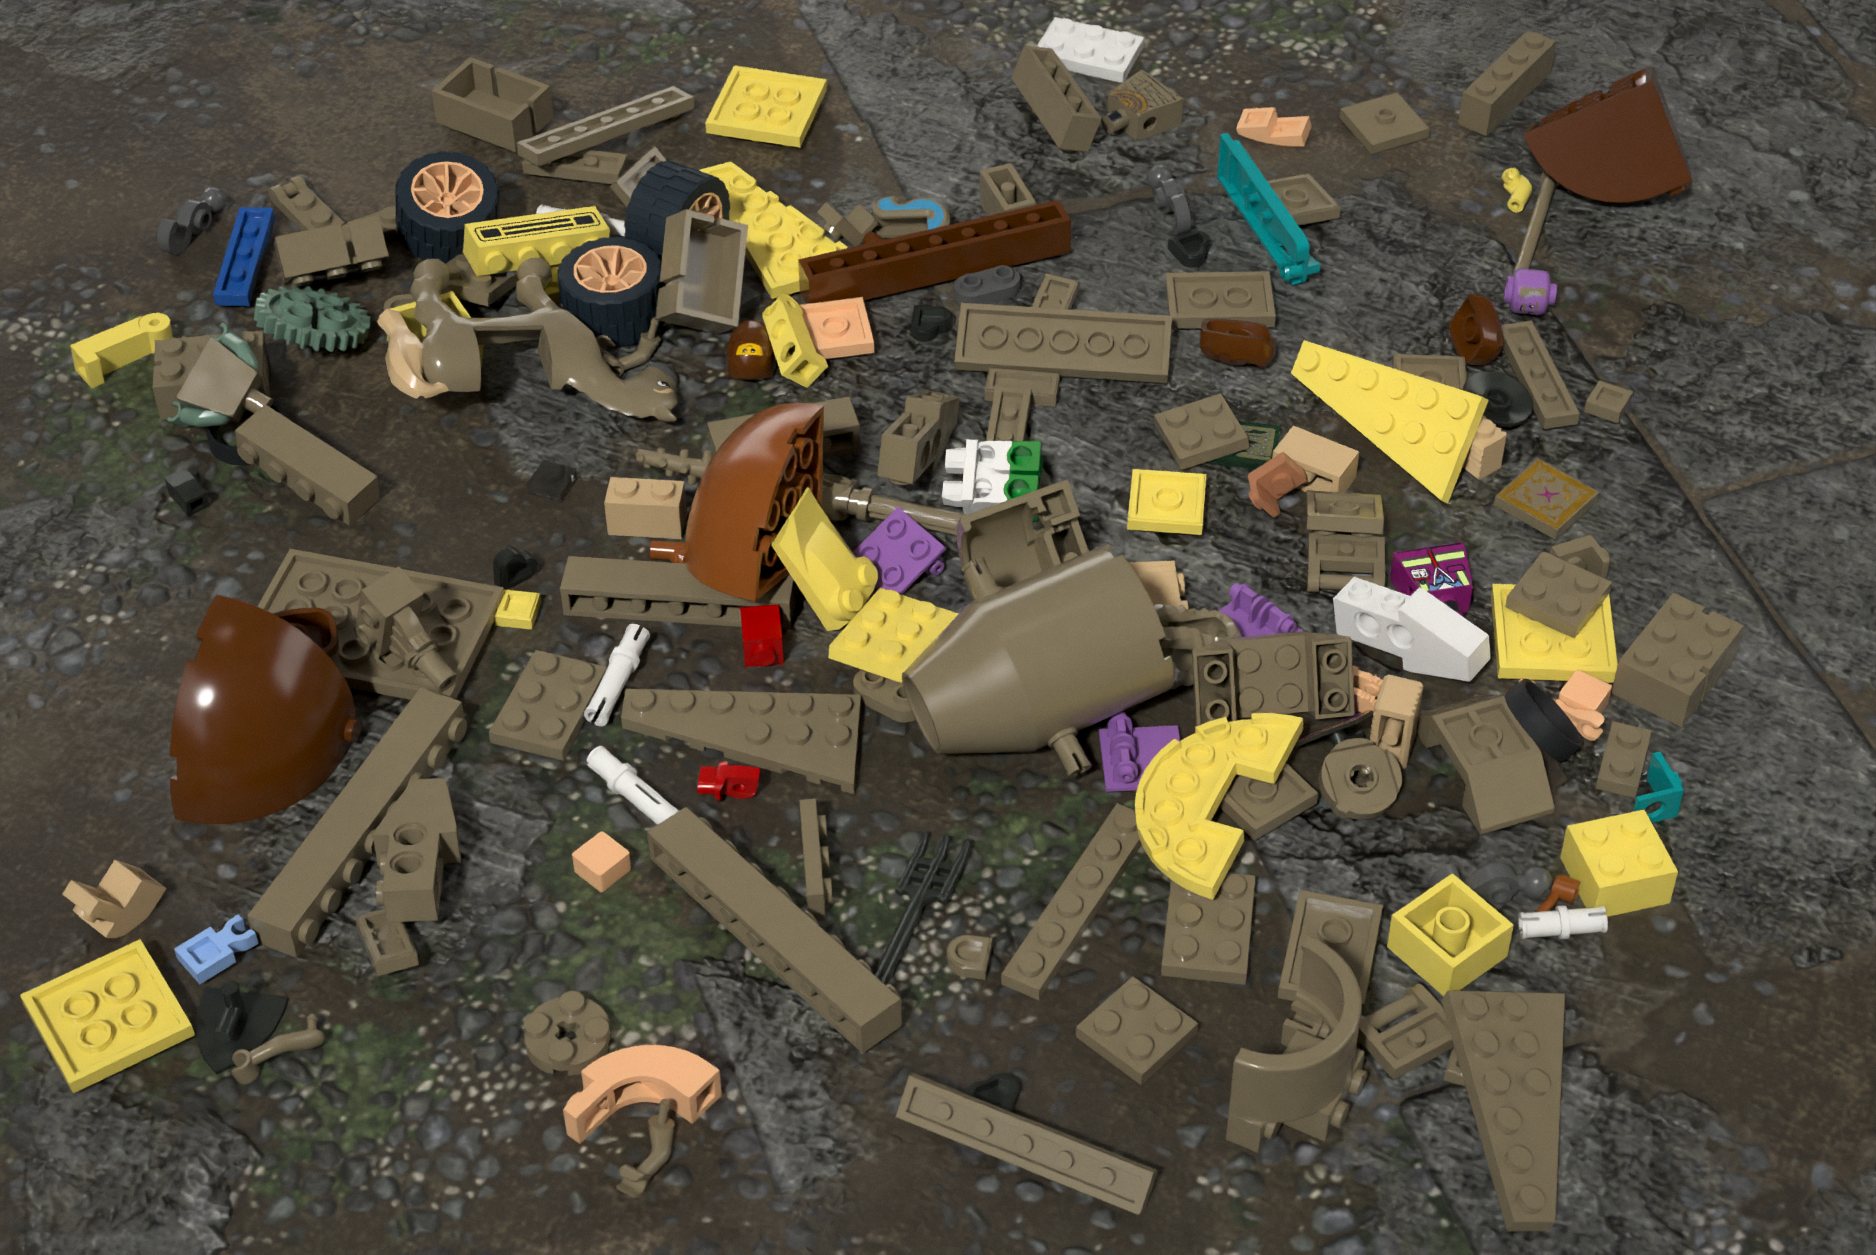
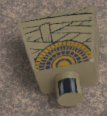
M1141 70L1109 93L1108 113L1101 119L1102 126L1109 134H1113L1121 129L1135 140L1154 136L1182 125L1183 98L1147 72Z

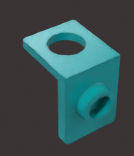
M1660 751L1652 753L1646 779L1654 792L1637 796L1633 812L1645 810L1650 804L1660 801L1662 806L1657 811L1647 814L1651 823L1678 817L1684 789L1682 788L1680 776L1676 771L1671 770Z

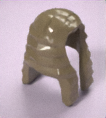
M1172 604L1153 605L1160 622H1168V627L1163 628L1166 637L1160 639L1159 643L1163 657H1172L1174 684L1171 689L1173 690L1181 685L1191 686L1193 684L1192 650L1221 639L1241 637L1237 626L1230 616L1217 610L1208 611L1205 608L1200 610L1194 608L1186 609L1183 606L1175 607Z

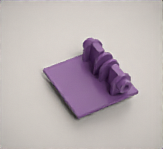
M897 507L852 553L855 557L864 556L869 558L876 567L878 580L875 587L877 589L894 590L902 595L923 572L938 575L943 571L944 563H942L941 554L946 548L900 507Z
M1234 584L1229 591L1232 601L1219 610V612L1230 616L1237 626L1241 637L1303 631L1293 621L1292 615L1289 613L1285 614L1276 607L1275 603L1268 602L1265 596L1257 597V593L1252 591L1247 584Z
M1120 712L1111 716L1108 722V729H1099L1106 792L1137 790L1144 770L1157 753L1173 739L1180 741L1178 725L1132 727V721L1125 713Z

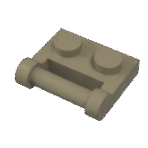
M1309 533L1307 592L1318 593L1319 589L1342 590L1353 577L1385 587V537L1372 536L1362 538L1344 534L1320 535ZM1320 571L1372 573V577L1320 574Z
M1416 984L1407 989L1405 996L1365 1017L1361 1015L1357 1043L1363 1044L1393 1080L1454 1048L1444 1008L1421 984ZM1412 1011L1419 1012L1380 1034L1376 1031Z

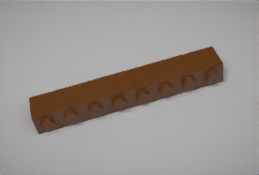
M1056 200L798 259L800 293L806 304L863 297V300H868L940 282L956 280L966 274L995 268L1000 265H1020L1030 261L1069 253L1071 219L1061 202Z

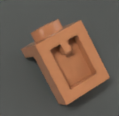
M1281 452L1248 474L1251 491H1249L1250 500L1257 509H1264L1275 518L1281 514L1278 499L1307 481L1305 470L1287 454Z

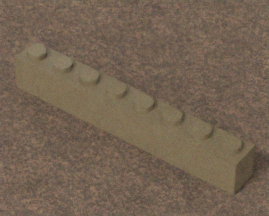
M419 688L247 915L250 929L252 928L256 933L259 944L298 958L306 945L311 944L315 940L319 928L329 914H333L338 909L342 896L351 884H355L359 880L364 866L373 855H376L373 841L375 829L413 779H429L435 770L443 766L446 756L454 744L460 742L464 737L467 721L464 718L461 701Z
M685 807L647 831L650 859L862 1054L902 1026V999L897 990L890 984H883L873 974L865 961L854 958L845 949V946L837 936L826 933L809 911H802L792 902L790 896L782 887H775L765 878L764 873L755 863L749 864L740 856L731 841L721 839L713 831L705 818H698Z

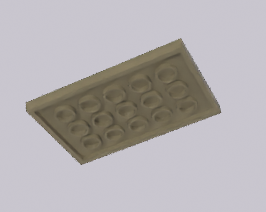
M289 549L257 607L271 613L299 608H323L330 611L334 617L339 636V650L330 658L340 670L348 687L351 689L411 700L419 688H423L457 699L495 621L494 616L505 593L504 587L402 569L424 594L419 620L424 631L430 638L434 637L438 642L437 654L457 674L455 683L447 690L439 692L419 668L416 670L408 669L404 664V660L398 658L391 651L379 656L371 646L366 647L357 636L356 625L361 590L394 570V567Z

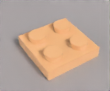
M863 297L800 305L803 311L802 317L817 354L825 357V359L874 353V340Z

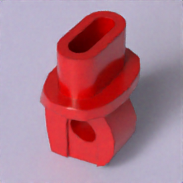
M720 761L718 767L701 766L697 793L715 795V801H721L723 795H729L737 799L751 798L756 794L760 768L728 765V761Z

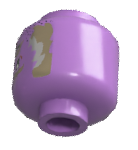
M1519 268L1514 272L1513 276H1507L1504 303H1509L1510 309L1514 313L1542 315L1545 313L1548 304H1555L1557 284L1550 283V275L1547 271Z

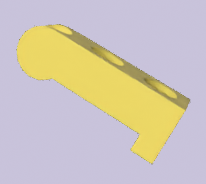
M780 293L776 301L763 311V320L781 375L808 388L828 365L825 357L816 353L802 317L803 311L800 305L789 295Z
M151 313L70 345L75 370L91 388L105 383L103 375L154 353L155 340L173 338L170 319L162 313Z

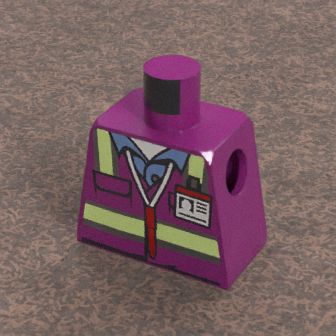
M1463 542L1393 552L1390 581L1397 592L1411 596L1420 587L1461 616H1463L1462 613L1469 610L1473 587Z

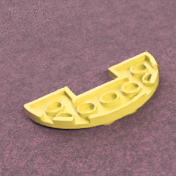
M1251 713V719L1228 722L1227 718L1223 717L1196 726V733L1181 741L1173 739L1157 753L1144 770L1139 781L1135 798V814L1141 844L1151 861L1163 874L1181 887L1197 895L1214 899L1244 842V830L1211 820L1236 774L1275 784L1303 731V718L1276 713Z

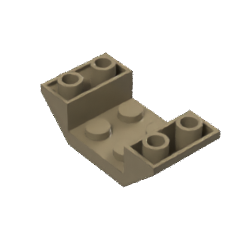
M1300 631L1225 638L1192 650L1196 726L1226 717L1228 722L1236 721L1237 718L1251 717V713L1289 714L1309 712L1315 719L1355 716L1350 636Z
M1480 695L1419 712L1416 733L1426 748L1441 744L1466 784L1462 806L1480 835L1554 813L1555 807L1542 753L1534 740L1510 711L1505 701V696Z

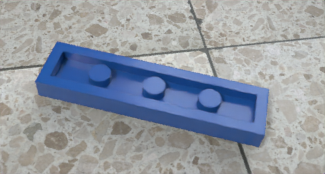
M239 208L213 292L215 305L250 306L275 221L273 208Z

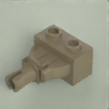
M398 566L361 590L356 625L357 636L366 647L371 646L379 656L391 651L398 658L404 660V664L408 669L416 670L419 668L439 692H443L455 683L457 674L437 654L438 642L434 637L430 638L426 634L419 621L424 594Z

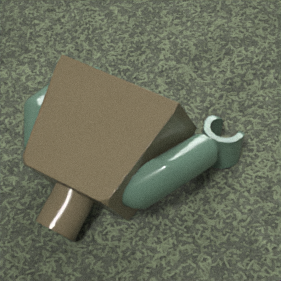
M220 324L224 332L219 338H214L211 335L176 397L183 404L177 401L172 403V406L178 408V413L173 418L167 417V421L180 427H187L189 425L195 427L224 426L230 420L239 422L246 409L255 414L265 404L271 407L273 398L258 391L263 378L257 373L259 369L257 358L248 342L239 337L226 324Z

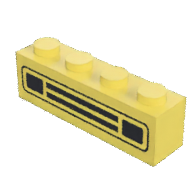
M595 206L465 224L463 253L476 276L517 271L521 263L530 258H542L549 262L550 266L562 263L565 255H568L575 247H579L590 240L594 241L604 237L609 238L610 228Z

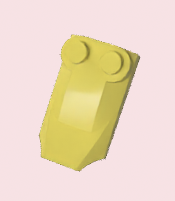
M807 487L771 546L827 631L839 630L849 623L866 604L877 583L878 572L869 558L854 556L818 504L810 488Z

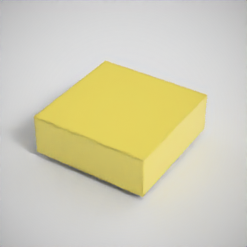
M504 589L505 593L494 616L495 626L532 630L542 603L540 593Z

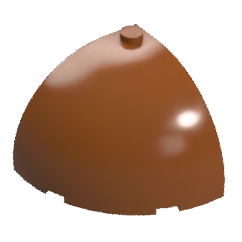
M787 403L764 409L737 427L714 454L696 490L689 513L685 537L684 562L686 568L701 583L719 592L756 602L789 574L771 544L807 487L810 488L822 508L824 405Z

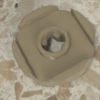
M1364 738L1342 741L1330 751L1321 765L1318 778L1320 791L1325 801L1331 806L1333 813L1338 817L1356 820L1372 819L1382 815L1396 800L1402 784V773L1399 763L1387 749L1384 752L1380 747L1373 745L1374 741ZM1354 771H1360L1362 776H1369L1370 781L1365 784V787H1358L1357 784L1352 783L1351 778L1354 776Z
M577 991L565 992L560 997L543 1003L528 1015L523 1022L527 1055L537 1068L546 1073L554 1074L553 1070L568 1071V1076L579 1075L588 1065L607 1055L609 1050L608 1044L611 1039V1028L606 1012L597 1003L585 999L583 994ZM564 1031H575L576 1038L573 1040L567 1037L558 1039L560 1033Z

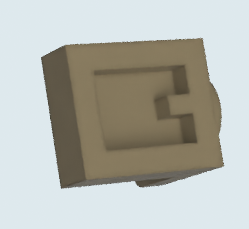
M1592 535L1551 546V555L1606 579L1608 569L1610 568V558L1607 551L1599 546Z

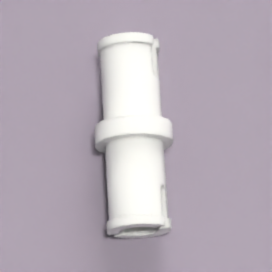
M1563 905L1556 906V910L1519 912L1518 926L1519 930H1522L1520 931L1521 939L1558 936L1560 940L1569 939L1572 934L1607 933V915H1603L1606 914L1605 906L1567 909Z

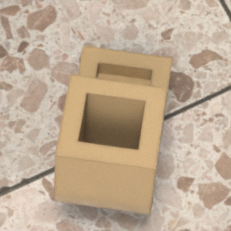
M114 860L97 888L71 880L62 895L75 904L73 911L106 938H118L126 935L147 919L167 888L139 867Z

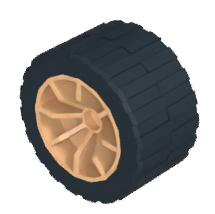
M438 151L437 153H428L412 160L407 167L403 168L400 172V177L396 181L395 214L398 237L401 238L402 244L413 255L425 260L439 259L446 264L457 255L464 254L465 224L499 219V186L496 183V177L484 163L460 152Z
M672 160L657 163L641 177L638 185L633 190L624 222L625 239L630 238L648 245L650 249L656 251L659 259L662 261L666 217L688 209L714 216V220L719 218L729 220L730 201L725 183L715 176Z
M604 237L585 242L583 245L572 249L568 255H565L558 267L561 304H563L564 310L569 311L587 326L596 338L606 335L616 344L614 347L635 344V342L640 340L641 333L649 332L651 319L656 318L658 292L660 288L665 287V284L660 282L662 261L659 259L656 251L650 249L648 245L630 238Z

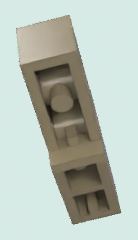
M923 390L907 396L905 411L882 434L877 476L888 478L889 482L896 485L913 484L923 472L933 474L957 425L960 397L930 390Z
M446 778L413 779L373 832L377 865L380 866L381 877H384L383 880H377L376 900L378 906L384 905L387 923L438 920L444 863H461L457 825Z

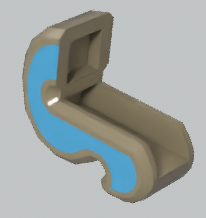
M888 196L877 200L872 207V216L878 221L873 231L883 239L950 225V215L947 207L935 199L916 198L904 204H899L898 197Z

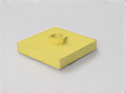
M1133 469L1127 530L1202 535L1206 474Z

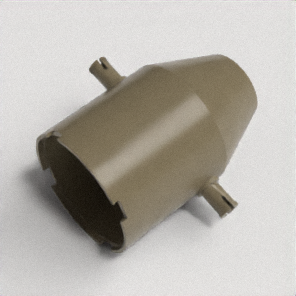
M1104 544L1004 589L1002 586H997L984 557L976 558L977 564L975 566L973 561H970L962 567V571L966 575L977 598L974 602L968 604L902 673L904 691L915 720L928 744L937 754L1030 752L1049 745L1050 748H1055L1067 771L1068 777H1076L1078 775L1076 771L1079 770L1080 774L1092 767L1076 738L1078 731L1160 695L1173 687L1174 668L1172 657H1163L1159 640L1166 636L1157 612L1142 582L1123 555L1114 557L1109 552L1113 550L1112 545Z

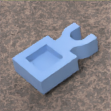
M238 914L231 918L218 933L209 927L174 948L177 960L201 984L236 963L235 952L249 950L259 943L256 933L252 928L244 934L237 935L246 930L244 921Z

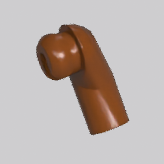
M651 541V559L670 560L671 563H685V542Z

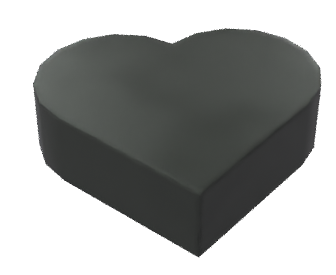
M1191 231L1168 239L1167 249L1183 266L1188 268L1200 267L1204 264L1205 255L1210 250V237L1203 231Z
M914 305L911 322V332L914 339L929 342L934 340L938 334L946 333L952 329L953 315L949 309L936 306Z
M513 546L500 550L493 560L494 584L498 587H504L506 590L529 579L538 568L537 560L530 552L525 550L519 551Z
M997 1073L989 1077L986 1082L978 1081L971 1083L966 1087L964 1093L1013 1112L1018 1101L1019 1085L1013 1076L1007 1073Z

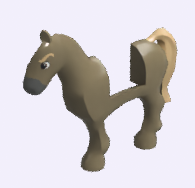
M530 258L521 263L517 270L519 281L516 284L515 296L517 300L525 304L532 312L505 318L459 317L443 302L440 296L441 291H444L449 285V272L446 264L439 259H426L415 268L413 272L414 281L410 287L411 295L416 302L414 317L426 328V336L421 342L416 335L411 333L399 311L386 309L377 321L378 325L388 335V349L385 360L391 383L400 391L416 399L419 396H424L425 398L433 397L447 391H480L481 361L478 345L539 339L538 353L551 389L561 390L564 384H569L580 392L587 394L592 400L603 405L605 408L616 411L619 414L638 418L655 416L658 420L664 422H674L677 420L671 413L672 408L678 403L676 397L677 376L675 372L664 363L657 361L646 366L636 376L627 380L619 379L607 364L594 333L569 311L559 308L545 293V289L553 279L549 262L542 258Z

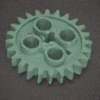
M279 286L278 291L268 289V294L260 293V298L256 299L254 321H257L256 326L264 328V334H274L273 339L287 340V345L298 343L301 349L312 346L315 351H319L320 347H325L330 352H333L334 347L346 351L347 346L357 348V343L364 344L365 339L368 338L371 317L367 316V310L360 309L359 303H350L349 297L339 298L336 292L326 294L324 289L312 291L309 286H306L305 290H300L296 286H292L291 290Z

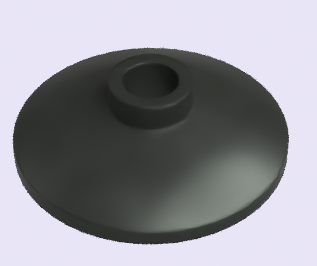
M1477 372L1465 381L1462 388L1463 391L1489 400L1483 416H1486V419L1491 420L1497 426L1510 427L1519 425L1528 419L1533 409L1532 397L1528 390L1513 377L1500 372Z

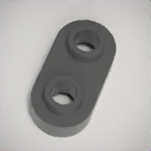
M1005 265L966 274L954 282V300L959 305L961 303L989 304L1012 298L1020 291V274L1015 269Z

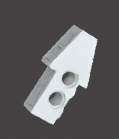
M1353 577L1333 598L1337 634L1350 636L1352 640L1402 657L1403 669L1406 671L1470 682L1490 660L1489 635L1423 588L1419 587L1409 596Z

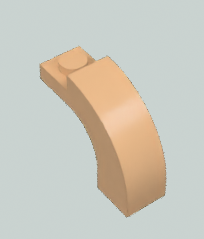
M665 1045L632 1046L609 1053L581 1071L584 1090L575 1093L563 1109L568 1136L580 1144L620 1108L639 1102L660 1104L662 1099L670 1100V1109L693 1124L722 1096L719 1069L698 1055Z

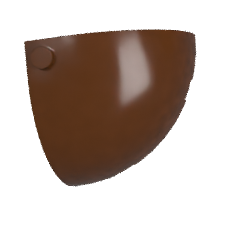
M1652 65L1612 82V85L1608 87V92L1604 94L1602 90H1597L1574 100L1540 119L1542 126L1538 127V124H1534L1523 133L1532 154L1552 178L1567 189L1591 199L1605 202H1634L1665 192L1668 193V196H1672L1688 189L1687 184L1692 182L1690 167L1679 134Z
M216 594L196 634V638L202 641L195 661L187 660L174 711L170 742V756L177 758V776L173 775L170 778V793L175 819L200 824H230L249 821L276 813L297 803L315 791L331 776L344 758L351 743H355L358 740L361 732V722L357 719L354 701L346 680L331 658L314 641L299 629L269 611L238 599Z

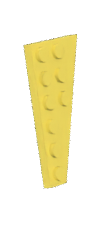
M727 162L700 170L719 178L725 183L730 201L729 220L748 225L745 255L772 299L777 298L780 293L789 295L800 291L798 259L848 248L842 242L838 241L835 243L826 237L824 229L791 205L785 207L781 204L779 196L772 191L766 193L757 186L756 179L734 163Z
M1304 340L1291 374L1436 497L1448 504L1489 400L1467 391Z

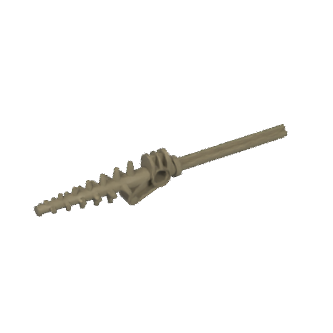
M659 447L657 451L638 449L636 454V462L643 463L645 468L654 466L666 469V476L673 477L674 472L688 475L689 485H695L697 478H702L706 467L712 459V451L704 450L702 459L689 457L687 449H681L680 455L665 453V448ZM827 473L823 475L822 510L830 520H845L851 514L856 515L857 520L867 521L869 516L885 520L897 507H900L923 528L957 535L958 521L961 517L967 515L874 495L873 488L863 487L860 490L859 480Z

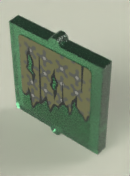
M1238 421L1248 436L1249 448L1211 460L1210 464L1257 469L1272 459L1273 451L1279 444L1281 426Z

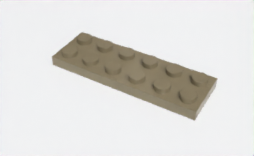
M961 303L954 367L955 370L988 372L989 368L1058 373L1063 377L1167 383L1172 316Z

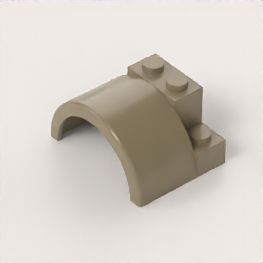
M1068 479L961 517L957 524V545L962 567L970 561H973L975 566L977 564L975 559L984 557L997 586H1002L1004 589L1088 552L1077 519L1080 513ZM1033 516L1039 517L1045 527L1034 531ZM964 574L970 595L974 602L977 596L975 595L966 575Z
M1307 935L1301 945V949L1304 951L1300 983L1295 1000L1291 1005V1010L1296 1012L1293 1020L1286 1018L1283 1023L1281 1044L1287 1046L1285 1052L1280 1055L1264 1054L1241 1048L1234 1060L1226 1140L1256 1153H1259L1267 1138L1273 1140L1276 1137L1281 1123L1326 1142L1333 1127L1339 1129L1342 1127L1350 1108V1104L1347 1102L1351 1094L1358 1096L1367 1078V1072L1362 1070L1365 1052L1356 1048L1362 1010L1361 993L1356 977L1347 963L1333 949Z

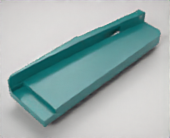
M1228 132L1220 134L1217 167L1218 181L1278 266L1280 277H1283V281H1287L1290 285L1306 282L1307 275L1320 272V263L1309 254L1310 247L1307 237L1239 140L1233 141ZM1281 246H1284L1288 250V254Z

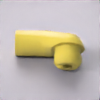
M1509 168L1502 174L1503 186L1511 195L1507 203L1508 208L1512 212L1517 213L1521 212L1532 193V186L1526 177L1520 175L1517 168Z

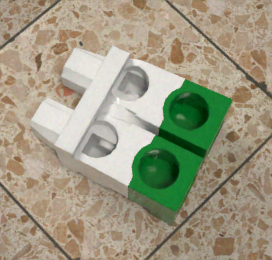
M967 440L966 448L946 449V473L963 474V481L943 482V504L963 507L964 514L968 515L1040 489L1043 465L1041 441H983L978 443V440ZM1033 516V522H1038V517Z

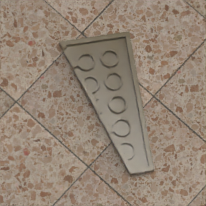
M625 689L621 715L623 729L665 741L676 738L690 742V748L705 751L706 747L724 752V757L781 774L786 771H792L806 775V780L821 785L822 781L841 785V791L851 794L855 792L861 714V695Z
M1447 991L1441 1001L1507 1231H1549L1556 1221L1565 993Z

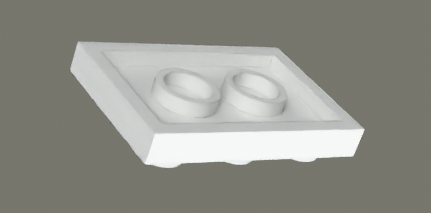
M1055 17L1037 47L1052 48L1068 71L1123 83L1144 48V37L1133 35L1129 32L1102 28L1098 25L1074 22L1067 18Z

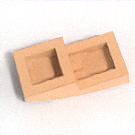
M1275 107L1244 109L1236 130L1237 134L1259 142L1280 146H1304L1312 126L1309 116L1278 118Z

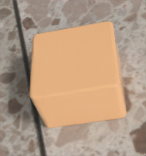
M1576 670L1559 692L1558 699L1564 701L1567 706L1573 709L1593 710L1601 714L1609 703L1612 685L1580 670Z
M602 831L572 853L574 872L599 892H604L631 871L629 851Z

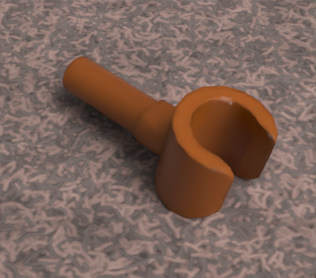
M1558 875L1547 899L1534 912L1550 911L1556 906L1559 899L1573 904L1579 893L1580 881L1566 875Z

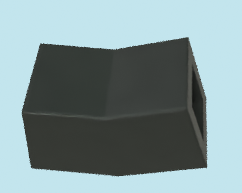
M185 468L164 477L169 496L181 507L187 517L208 508L206 492Z

